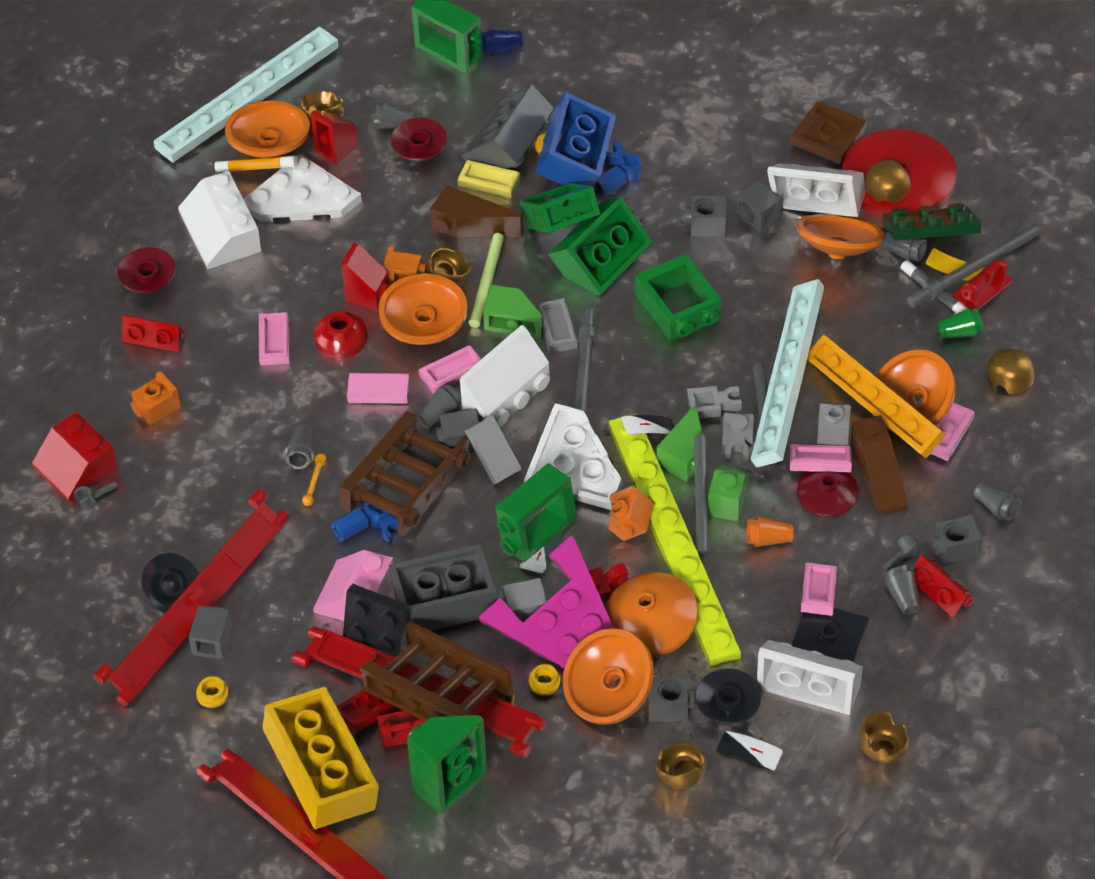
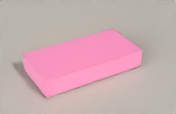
M288 312L259 314L260 366L290 364Z
M469 345L420 368L419 376L434 395L439 387L443 388L445 385L453 387L459 384L460 377L476 365L481 358L472 346Z
M349 373L348 403L408 404L409 374Z
M790 445V471H852L851 446Z
M815 563L805 564L801 612L833 615L837 575L836 566Z

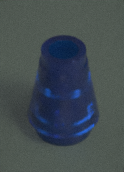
M489 28L486 32H482L484 54L490 53L493 56L523 46L521 31Z

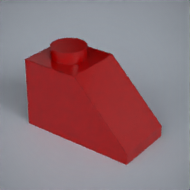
M314 110L310 114L315 153L337 165L358 146L357 127L352 121L344 119L335 113Z
M353 243L341 263L345 300L348 303L378 311L380 299L390 286L388 271L359 244Z

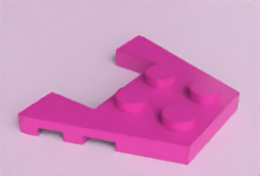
M572 535L549 555L570 581L527 620L521 622L501 598L478 617L479 621L498 630L502 635L517 641L529 648L533 653L563 670L570 654L584 638L594 632L613 627Z

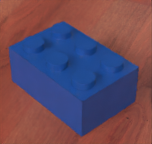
M565 92L552 111L535 173L561 185L576 183L593 187L601 176L616 115Z

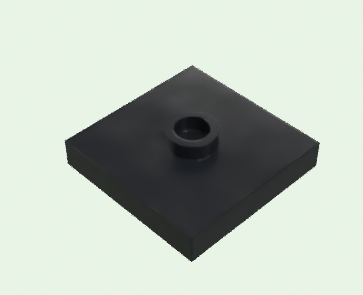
M836 608L833 609L832 616L803 612L791 645L799 649L817 651L824 656L839 660H849L855 663L869 624V617Z

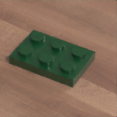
M959 203L949 204L948 208L937 209L934 206H923L919 208V211L908 212L907 209H893L891 213L882 214V225L895 241L981 233V221L967 206Z

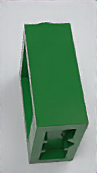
M416 0L412 6L415 46L467 73L483 58L481 18L447 0ZM435 24L455 34L456 40L435 30Z
M568 183L519 201L527 228L545 233L556 231L601 214L593 187L576 183ZM549 195L550 200L545 201V197Z
M687 254L635 275V295L670 341L685 337L693 331L710 326L721 320L722 299ZM688 282L703 302L673 315L659 295Z
M549 463L495 506L503 550L510 556H516L524 563L577 519L571 478ZM544 505L546 506L541 513L524 526V522Z

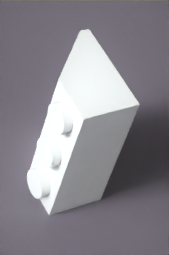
M782 163L768 167L767 172L771 191L782 199V209L852 217L859 216L866 193L863 172Z
M229 170L202 179L178 207L207 270L262 252L258 227Z
M524 326L518 327L460 377L462 411L475 408L479 422L493 415L499 427H502L513 413L518 409L524 408L529 399L538 391H543L550 382L549 361Z
M768 640L760 647L758 652L757 684L760 690L850 715L861 685L863 666L849 660H839L824 656L817 651L799 649L788 643Z

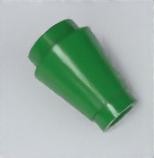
M967 308L941 322H937L941 339L977 336V333L984 331L978 309L970 310V308Z

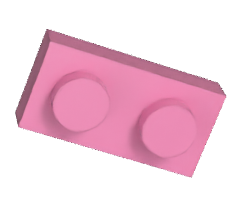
M953 403L947 415L936 425L946 436L931 454L948 461L974 420L975 411Z

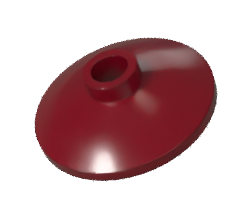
M414 118L404 121L394 129L391 135V145L395 153L411 161L432 159L439 155L447 144V133L443 126L427 118Z
M146 247L134 250L123 257L118 265L117 275L119 282L126 289L135 293H152L163 289L172 281L176 267L170 254L158 248Z
M807 471L800 478L797 485V497L801 505L807 511L822 517L843 515L850 511L858 500V484L848 472Z

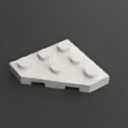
M302 154L296 156L297 167L281 168L243 199L251 215L261 223L273 222V218L290 217V221L311 220L313 215L329 214L330 218H342L362 202L361 193Z
M555 403L524 482L549 463L571 478L574 500L611 510L613 502L609 498L611 494L620 491L622 486L620 475L609 460L605 448L594 433L584 411Z

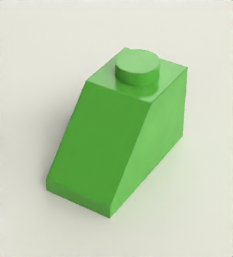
M490 286L483 309L484 330L511 334L522 325L528 330L532 338L542 339V315L520 289L509 286Z
M694 408L687 412L657 446V460L660 467L686 482L695 474L694 436L703 435L698 412Z
M722 464L715 469L708 493V516L738 522L751 470Z

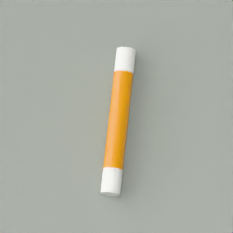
M296 156L216 161L215 171L219 173L228 170L233 172L297 167L298 162Z

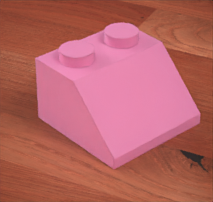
M361 550L338 559L313 608L314 613L344 621L346 591L352 584L388 597L393 586L389 571V564H394L393 558Z

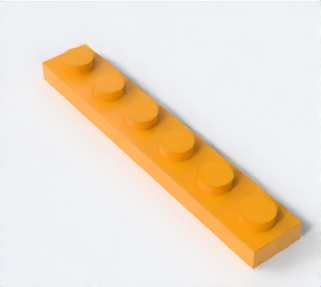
M824 334L809 350L807 360L875 417L881 415L885 425L925 459L945 438L946 435Z

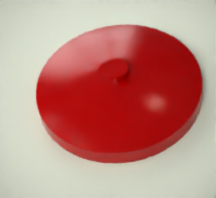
M886 129L873 132L855 142L847 151L843 160L842 170L863 172L864 178L873 164L883 160L898 162L909 174L911 189L907 197L899 203L892 204L886 200L877 202L866 191L861 209L875 216L882 217V214L891 213L893 209H907L908 212L919 211V208L923 206H934L940 209L948 202L955 189L957 169L951 153L939 141L921 132L907 129Z

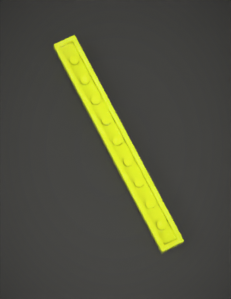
M621 418L608 421L609 431L632 485L653 502L649 525L671 575L684 581L696 598L698 620L694 631L710 668L741 659V651L646 433L628 435Z

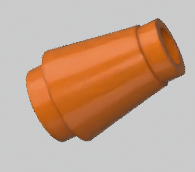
M759 516L747 521L746 541L748 544H754L755 547L786 542L791 543L793 540V524Z

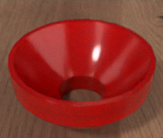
M337 311L330 313L317 323L314 330V341L317 349L322 354L331 358L342 359L356 355L365 347L368 339L364 321L359 316L350 312ZM339 320L348 323L345 328L339 330L331 327L335 321Z

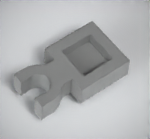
M717 386L687 389L689 410L691 408L696 409L699 419L721 417V410L730 412L742 411L741 399L731 400L739 398L738 386L729 387L718 392Z
M724 413L722 444H727L725 461H731L732 453L739 452L743 455L742 462H748V445L753 446L754 414Z

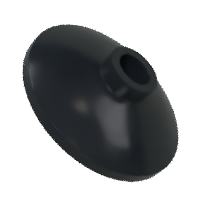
M176 553L157 555L143 569L141 575L143 595L151 607L164 614L198 576L199 572L194 564L182 555ZM164 581H166V582H168V583L170 584V586H171V590H170V591H167V590L164 588V586H163V582H164Z
M719 669L707 674L700 681L696 690V703L700 712L710 721L721 725H737L749 720L756 714L761 703V691L757 682L749 674L737 669ZM725 701H731V702H733V703H731V704H726V703H723V702H725Z

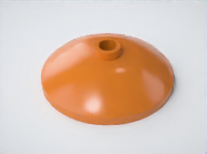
M259 101L245 105L236 110L228 118L225 125V134L229 144L239 152L257 158H273L286 155L300 147L310 133L309 119L304 111L295 105L281 101Z
M815 214L802 217L797 223V231L805 241L817 250L828 253V256L834 259L861 255L876 249L884 241V232L878 226L849 216Z
M414 274L399 279L386 289L379 302V318L384 329L397 340L415 345L434 344L451 337L464 324L468 310L466 296L462 289L450 279L435 274Z
M911 350L901 353L889 360L875 376L935 426L947 415L954 402L956 379L953 370L941 356L931 351ZM921 398H924L921 403L917 404ZM886 426L888 432L895 434L891 429H889Z
M660 572L644 573L628 579L611 594L605 606L613 625L611 629H621L635 635L645 644L652 658L667 655L682 646L693 633L698 620V605L690 587L681 579ZM651 602L647 606H642L644 603Z
M604 629L584 638L570 654L563 673L564 695L571 709L584 720L599 725L618 723L633 715L646 700L652 686L654 669L650 652L639 638L621 629ZM621 678L619 685L615 687L616 680Z

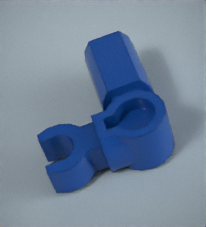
M618 142L612 143V151L614 153L607 151L604 161L607 164H613L615 167L601 175L593 186L595 192L603 198L623 186L627 181H636L642 175L641 158L635 154L623 152V147Z
M365 502L364 508L353 510L334 521L331 526L333 533L340 542H344L368 528L369 524H372L377 529H381L382 539L390 544L392 543V535L389 531H398V519L393 518L392 514Z

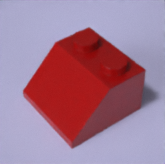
M77 411L51 428L32 462L33 467L68 502L75 498L74 492L77 488L81 486L90 488L118 469L113 446Z

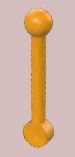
M317 454L314 457L316 466L308 492L302 498L305 506H311L314 503L313 493L320 470L327 463L324 454Z

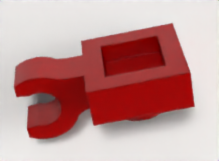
M625 563L612 566L606 573L603 572L601 566L588 570L602 601L609 599L612 594L611 589L618 588L628 580L627 575H629Z

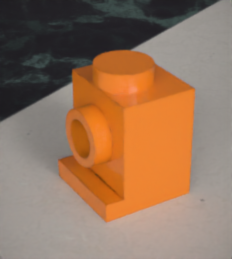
M388 247L382 267L388 271L390 285L410 275L428 274L426 263H422V255L395 252V247Z
M161 371L156 373L155 379L131 392L133 399L131 407L134 413L139 418L144 417L150 425L181 408L177 388Z
M634 486L611 494L609 500L613 502V506L610 511L611 514L607 528L623 541L646 533L653 502Z

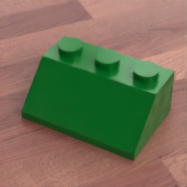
M621 197L601 202L598 205L600 215L581 221L548 254L564 277L597 296L601 295L653 243Z
M479 715L430 717L422 725L415 726L407 738L413 792L440 814L444 813L487 774L483 718Z

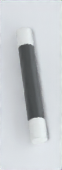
M909 260L904 261L900 267L902 271L922 287L932 280ZM946 290L943 291L941 296L937 297L956 314L968 308Z

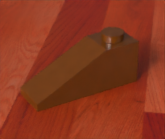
M450 186L444 188L430 208L432 228L456 237H493L495 233H500L504 237H520L524 233L523 213Z
M882 416L852 421L850 445L877 514L881 515L908 509L892 441Z

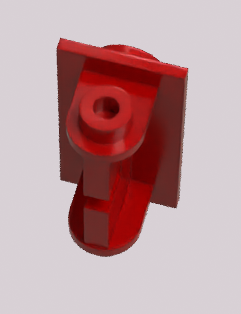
M1002 259L993 261L992 264L957 290L953 297L971 310H979L1013 282L1012 279L1006 276L1007 262Z
M138 315L122 316V342L179 352V338L183 339L185 335V327H182L180 323L173 324L138 317Z
M923 554L920 555L913 569L917 586L952 618H955L961 605L968 607L973 602L974 598L971 596V591L965 589L956 580H950L951 575L940 567L935 559L930 560Z
M405 711L377 716L383 748L407 744V738L412 729L417 725H422L425 721Z

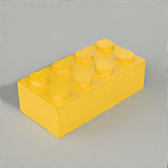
M326 687L265 705L263 731L314 830L376 810L379 785Z

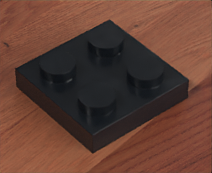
M352 584L346 591L343 636L396 657L406 648V625L409 620L410 605Z

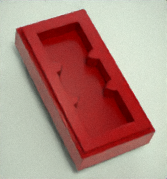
M365 690L336 706L352 736L377 721V716L388 714L397 709V707Z

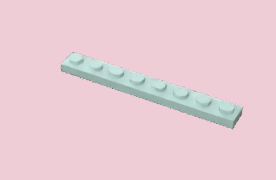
M319 26L153 141L155 149L172 163L224 128L228 118L236 110L245 105L263 101L339 48L338 39Z
M819 279L793 287L751 456V461L756 467L783 461L824 291V285Z

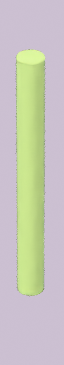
M495 233L492 237L470 316L469 325L475 328L480 327L483 309L503 245L504 236L500 233Z

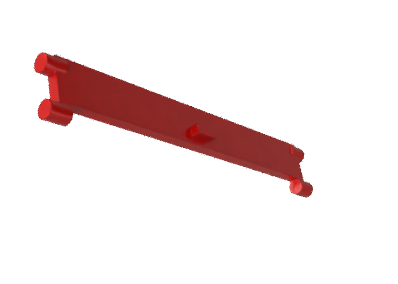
M257 489L248 499V503L256 510L119 666L113 671L109 665L103 664L93 675V678L98 683L103 684L108 680L121 692L117 700L123 706H127L187 638L190 634L198 606H214L289 519V515L285 511L280 510L276 514L263 502L267 498L263 490Z
M312 626L308 634L313 639L304 653L296 651L292 656V662L308 668L314 659L362 679L360 668L368 660L379 666L386 667L395 657L322 627ZM408 663L397 675L405 679H411L421 667ZM435 673L421 687L429 691H436L448 678ZM461 684L447 700L455 704H461L475 689ZM490 695L470 713V716L479 715L483 718L485 730L512 740L510 752L526 758L530 753L531 747L525 743L533 730L543 731L547 724V720L539 717V715Z
M226 749L220 756L221 763L213 768L202 764L197 769L196 774L208 784L214 782L215 779L221 781L337 879H388L325 826L314 830L305 810L237 753Z

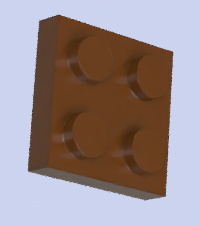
M817 101L791 135L790 144L841 164L847 151L859 140L866 130L867 121Z

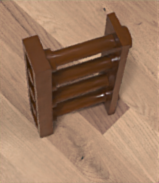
M406 411L340 486V508L352 512L359 503L366 502L398 517V535L404 537L411 527L415 528L418 525L422 514L460 469L464 470L467 467L471 457L469 453V439L463 437L452 449L419 434L417 415ZM414 444L445 459L436 468L403 452L408 446ZM398 463L428 477V479L419 487L387 472L392 464L396 465ZM381 482L412 498L405 506H402L370 490L375 484Z
M411 621L406 625L410 644L386 667L379 666L368 660L360 668L366 692L425 722L430 717L470 716V713L494 690L508 697L514 694L511 671L504 665L492 662ZM418 653L432 658L411 679H405L397 675ZM443 665L456 670L436 691H429L421 687ZM469 677L482 683L461 704H455L447 700Z

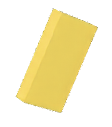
M467 160L457 180L459 187L512 199L521 175L518 171Z

